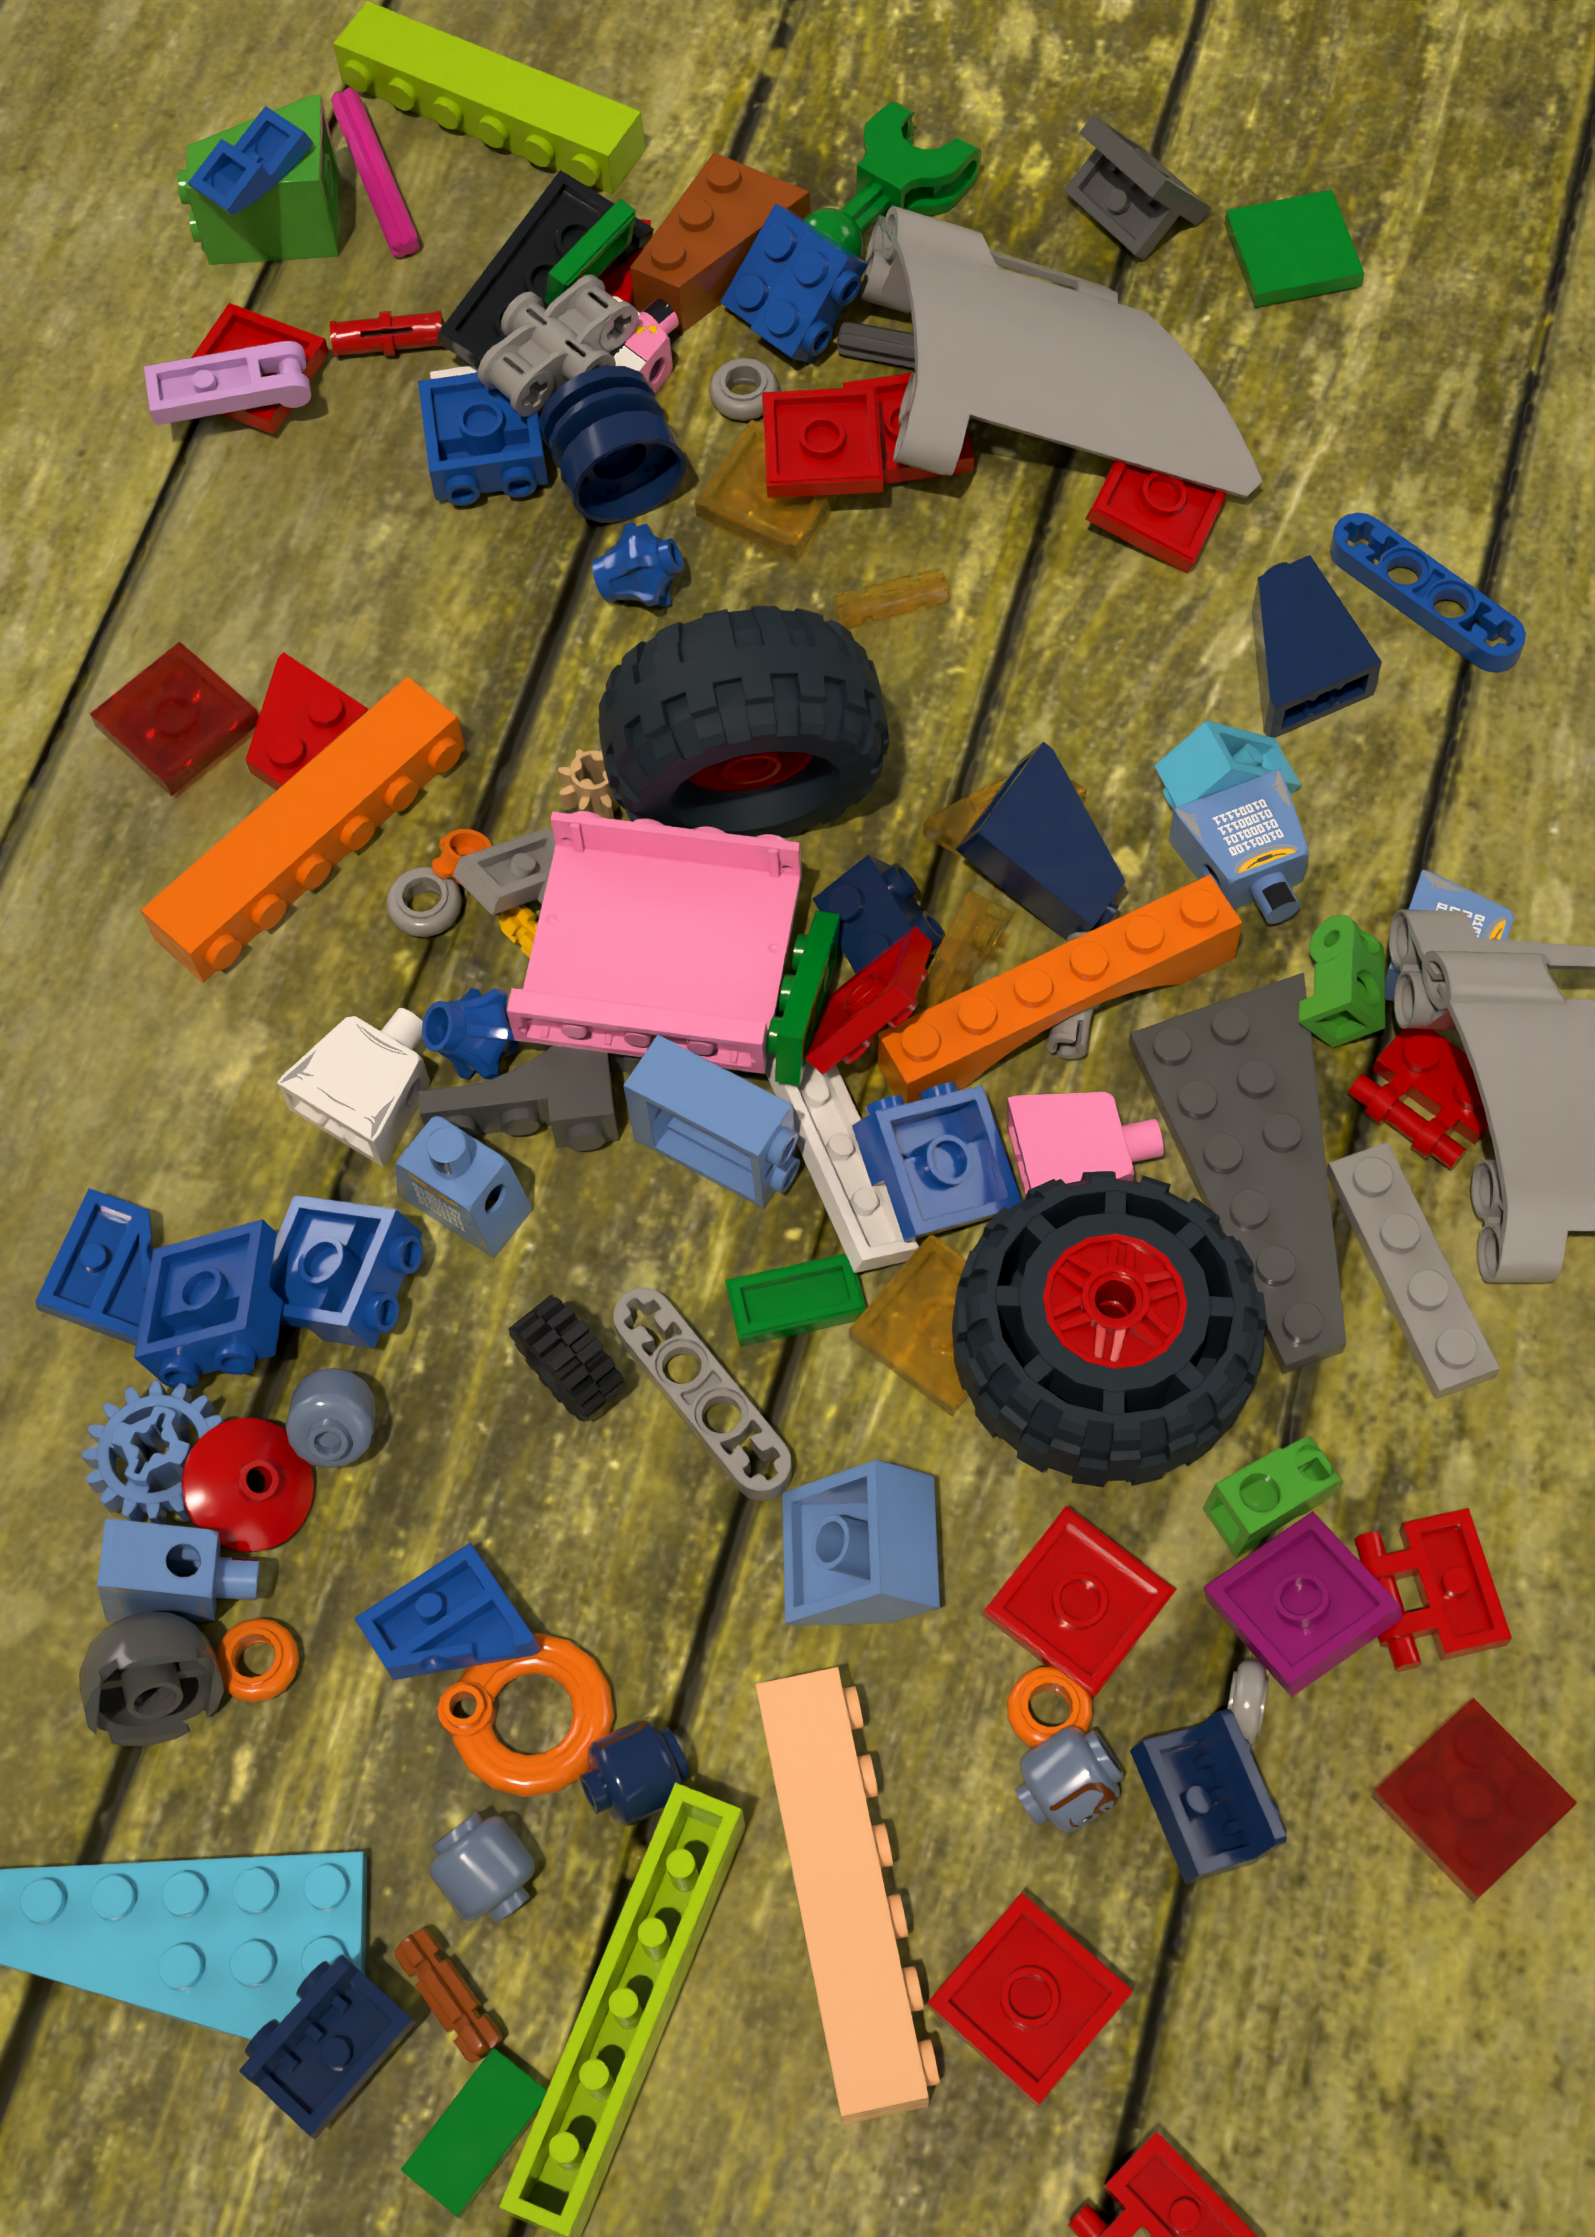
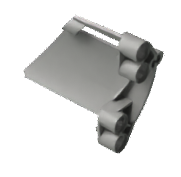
M893 205L889 208L886 217L878 216L866 253L865 262L868 266L862 282L860 300L907 314L911 312L914 333L915 373H912L908 381L900 407L898 423L901 427L894 449V462L942 476H952L960 456L969 418L1244 499L1263 482L1256 463L1235 421L1214 387L1195 361L1172 335L1148 313L1118 304V293L1104 285L990 250L981 232ZM997 265L1010 268L1016 271H1020L1026 274H1030L1049 281H1053L1059 284H1063L1072 287L1073 290L1046 281H1042L1036 278H1032L1023 274H1019L1013 271H1009L1003 268H999Z
M1397 910L1390 924L1389 951L1394 965L1401 968V974L1397 979L1394 992V1012L1398 1025L1403 1029H1447L1458 1031L1474 1073L1493 1142L1496 1160H1480L1473 1172L1471 1195L1475 1212L1480 1218H1484L1485 1226L1480 1232L1477 1246L1479 1271L1483 1279L1488 1283L1555 1282L1562 1269L1568 1231H1595V999H1566L1555 984L1548 969L1595 970V947L1478 938L1468 916L1463 911Z

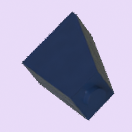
M1309 555L1290 564L1287 562L1276 564L1259 576L1252 607L1263 732L1265 735L1272 738L1279 737L1373 696L1382 661L1312 557Z
M1042 742L1018 762L955 850L1067 941V937L1070 934L1087 932L1088 930L1092 931L1107 924L1112 919L1119 907L1112 900L1125 883V879L1055 751L1048 744Z

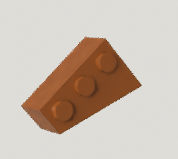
M713 153L630 267L636 310L641 313L656 299H662L672 307L678 317L679 325L675 329L681 332L689 329L721 305L720 302L775 203L788 208L803 219L811 213L810 191Z

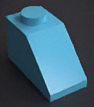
M1210 721L1202 723L1154 765L1165 785L1163 789L1164 796L1173 809L1278 769L1281 770L1290 794L1302 786L1276 738Z

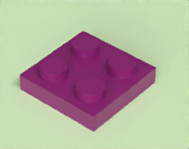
M1313 1511L1204 1586L1206 1601L1291 1698L1402 1620L1401 1605Z

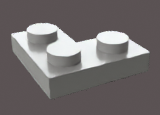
M547 827L459 858L453 876L491 915L536 899L542 904L556 846L553 831Z

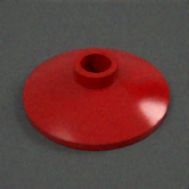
M237 1418L213 1427L194 1444L183 1467L181 1489L186 1511L196 1528L219 1532L220 1546L225 1549L251 1553L275 1547L286 1541L299 1529L311 1507L314 1481L310 1463L295 1453L288 1442L286 1430L262 1419ZM249 1470H257L264 1476L265 1488L262 1493H255L248 1487L246 1476Z

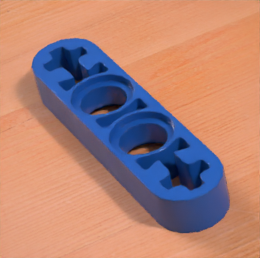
M1352 513L1339 519L1334 527L1330 546L1332 560L1339 568L1476 667L1487 672L1498 673L1507 671L1515 666L1520 658L1526 636L1523 624L1515 616L1377 518L1365 513ZM1361 539L1368 541V545L1359 543L1355 547L1347 544L1348 540L1353 543ZM1374 559L1379 562L1378 565L1373 564ZM1398 566L1408 567L1418 574L1419 580L1409 585L1398 584L1389 577L1388 571ZM1439 600H1454L1464 607L1466 613L1460 617L1447 618L1435 610L1434 604ZM1474 620H1480V625L1474 623ZM1499 637L1507 641L1506 645L1498 643L1494 647L1486 643V640L1493 642Z

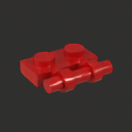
M1403 1029L1377 1057L1373 1071L1389 1083L1381 1087L1365 1074H1361L1348 1091L1350 1096L1367 1107L1364 1112L1365 1115L1379 1125L1387 1122L1413 1141L1411 1149L1425 1159H1429L1431 1156L1435 1157L1451 1170L1461 1161L1467 1151L1465 1147L1450 1137L1452 1132L1455 1130L1476 1145L1489 1130L1485 1109L1467 1054L1433 1029ZM1407 1097H1410L1436 1117L1428 1121L1403 1102Z
M1469 1508L1404 1522L1399 1530L1405 1548L1403 1551L1387 1554L1381 1534L1378 1531L1365 1533L1354 1539L1363 1566L1401 1605L1402 1620L1378 1636L1380 1647H1388L1395 1671L1410 1670L1422 1664L1415 1644V1639L1433 1635L1441 1661L1504 1647L1511 1641L1512 1636ZM1414 1576L1424 1609L1406 1613L1396 1581Z
M1157 2131L1103 2187L1124 2210L1114 2222L1108 2226L1087 2204L1067 2225L1077 2237H1133L1140 2228L1148 2237H1258Z

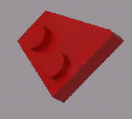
M283 652L277 658L245 759L250 773L277 791L369 709Z

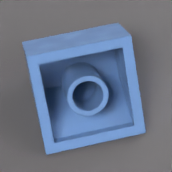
M875 1459L782 1493L785 1624L811 1626L893 1623L940 1608L934 1476Z

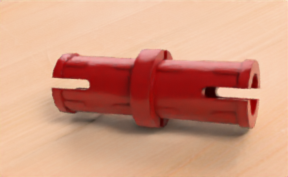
M391 311L379 312V318L341 322L330 321V337L334 357L384 352L385 357L397 356V350L432 346L443 347L438 344V332L444 325L442 311L393 316ZM412 331L410 333L390 334L396 332ZM383 333H384V335H380V336L364 337L365 335L383 334Z

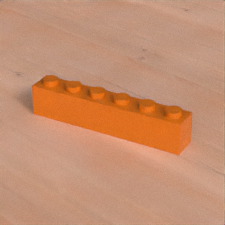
M407 676L140 910L154 940L203 983L217 970L220 971L229 967L238 958L241 949L262 930L274 927L282 919L286 909L307 890H313L320 886L328 877L330 870L349 852L359 850L365 846L377 827L394 812L406 809L414 801L418 791L438 773H445L455 765L461 752L465 750L458 717Z

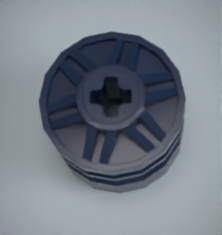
M602 366L580 373L561 385L544 405L539 417L541 436L546 446L550 449L553 462L560 468L561 479L574 507L584 518L599 523L630 520L642 516L664 503L679 487L686 472L685 455L672 428L664 419L663 409L655 399V393L650 383L640 371L626 366Z

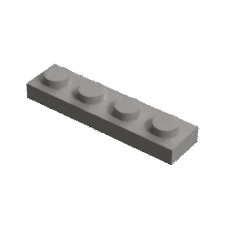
M1386 1142L1329 1162L1327 1177L1434 1399H1439L1496 1378L1500 1368L1389 1143Z

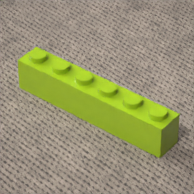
M367 1L333 43L342 83L350 88L388 101L401 110L412 111L434 120L447 129H455L480 139L493 148H501L526 158L539 167H547L557 172L562 170L586 186H593L614 194L645 152L641 111Z
M678 1783L674 1784L499 2205V2208L508 2215L559 2237H581L745 1831L746 1825L741 1808Z

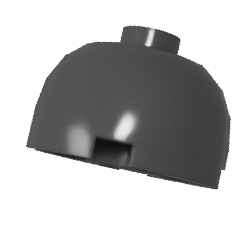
M141 1612L126 1616L104 1628L90 1643L79 1671V1689L88 1728L95 1734L97 1727L100 1730L109 1732L111 1743L121 1746H151L181 1737L190 1732L188 1724L182 1721L197 1716L203 1709H205L208 1718L217 1710L224 1693L218 1660L209 1639L189 1620L169 1612Z

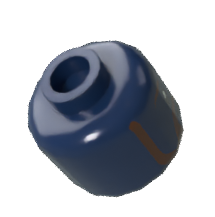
M638 1720L594 1740L590 1744L587 1753L589 1771L580 1774L579 1778L584 1794L596 1814L608 1810L609 1814L618 1823L630 1826L663 1811L674 1784L682 1785V1781L689 1779L690 1775L686 1759L671 1730L668 1727L658 1730L651 1722Z

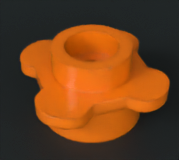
M454 830L440 839L439 849L442 852L439 858L432 861L431 869L436 876L443 879L452 877L456 883L461 884L453 876L459 858L492 847V844L485 835L475 830Z

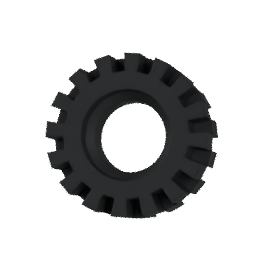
M548 1296L508 1329L511 1339L515 1342L514 1345L526 1358L525 1361L529 1367L538 1374V1379L545 1387L547 1386L551 1390L559 1403L562 1402L566 1410L571 1415L574 1414L579 1421L584 1422L625 1389L624 1378L621 1372L614 1367L616 1364L611 1356L603 1351V1345L597 1338L594 1339L586 1324L582 1320L579 1321L574 1311L568 1306L565 1307L562 1300L558 1297Z

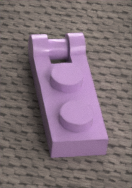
M283 341L144 366L149 409L155 425L278 403L289 408L304 406L311 399L309 379L302 374L306 368L304 348L297 342ZM277 373V375L263 377V374Z

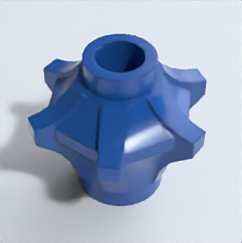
M634 522L625 525L622 535L615 546L607 550L603 556L595 558L592 562L596 586L606 602L638 600L649 607L653 605L661 607L671 605V583L675 578V574L682 572L684 569L680 549L672 538L662 540L653 535L652 529L647 523L637 527Z
M471 988L459 1000L437 1001L428 1008L422 1024V1037L425 1046L429 1050L438 1052L448 1058L460 1078L469 1079L474 1071H477L484 1079L491 1080L499 1075L498 1067L501 1058L512 1055L519 1042L514 1040L506 1012L508 995L502 989L494 988L482 996L478 989Z

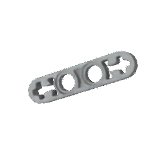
M647 1287L635 1288L626 1292L617 1301L613 1311L616 1334L624 1348L742 1494L756 1501H771L781 1496L788 1489L793 1477L791 1454L785 1443L665 1296L657 1290ZM640 1310L644 1315L648 1316L656 1311L654 1315L656 1329L664 1339L657 1349L654 1339L644 1327L640 1325L630 1330L633 1327L631 1316L633 1312ZM679 1354L694 1356L701 1364L699 1375L693 1381L686 1384L671 1382L664 1374L666 1363L672 1357ZM717 1403L732 1404L741 1414L739 1424L727 1433L713 1432L703 1422L705 1412ZM752 1431H756L758 1433L750 1436ZM748 1437L750 1438L751 1448L761 1460L765 1462L773 1457L776 1458L773 1463L774 1478L767 1480L761 1474H757L752 1478L748 1477L751 1473L750 1460L740 1447ZM735 1449L731 1455L726 1453L727 1451Z

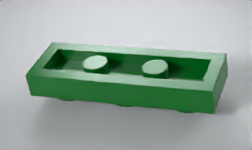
M815 911L808 935H797L792 959V970L797 972L796 975L786 974L784 977L779 1001V1011L784 1012L783 1017L772 1016L767 1034L766 1054L776 1055L775 1082L796 1086L801 1084L807 1060L804 1057L822 1013L837 963L840 914Z

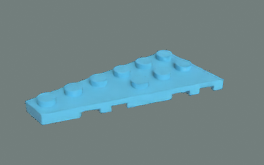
M364 1852L0 1869V1966L56 1981L91 1994L95 1993L122 2001L131 2006L223 2034L251 2040L269 2021L277 2019L281 2023L301 2000L296 1996L299 1986L310 1972L322 1962L327 1961L332 1965L338 1957L343 1955L365 1975L368 1857Z

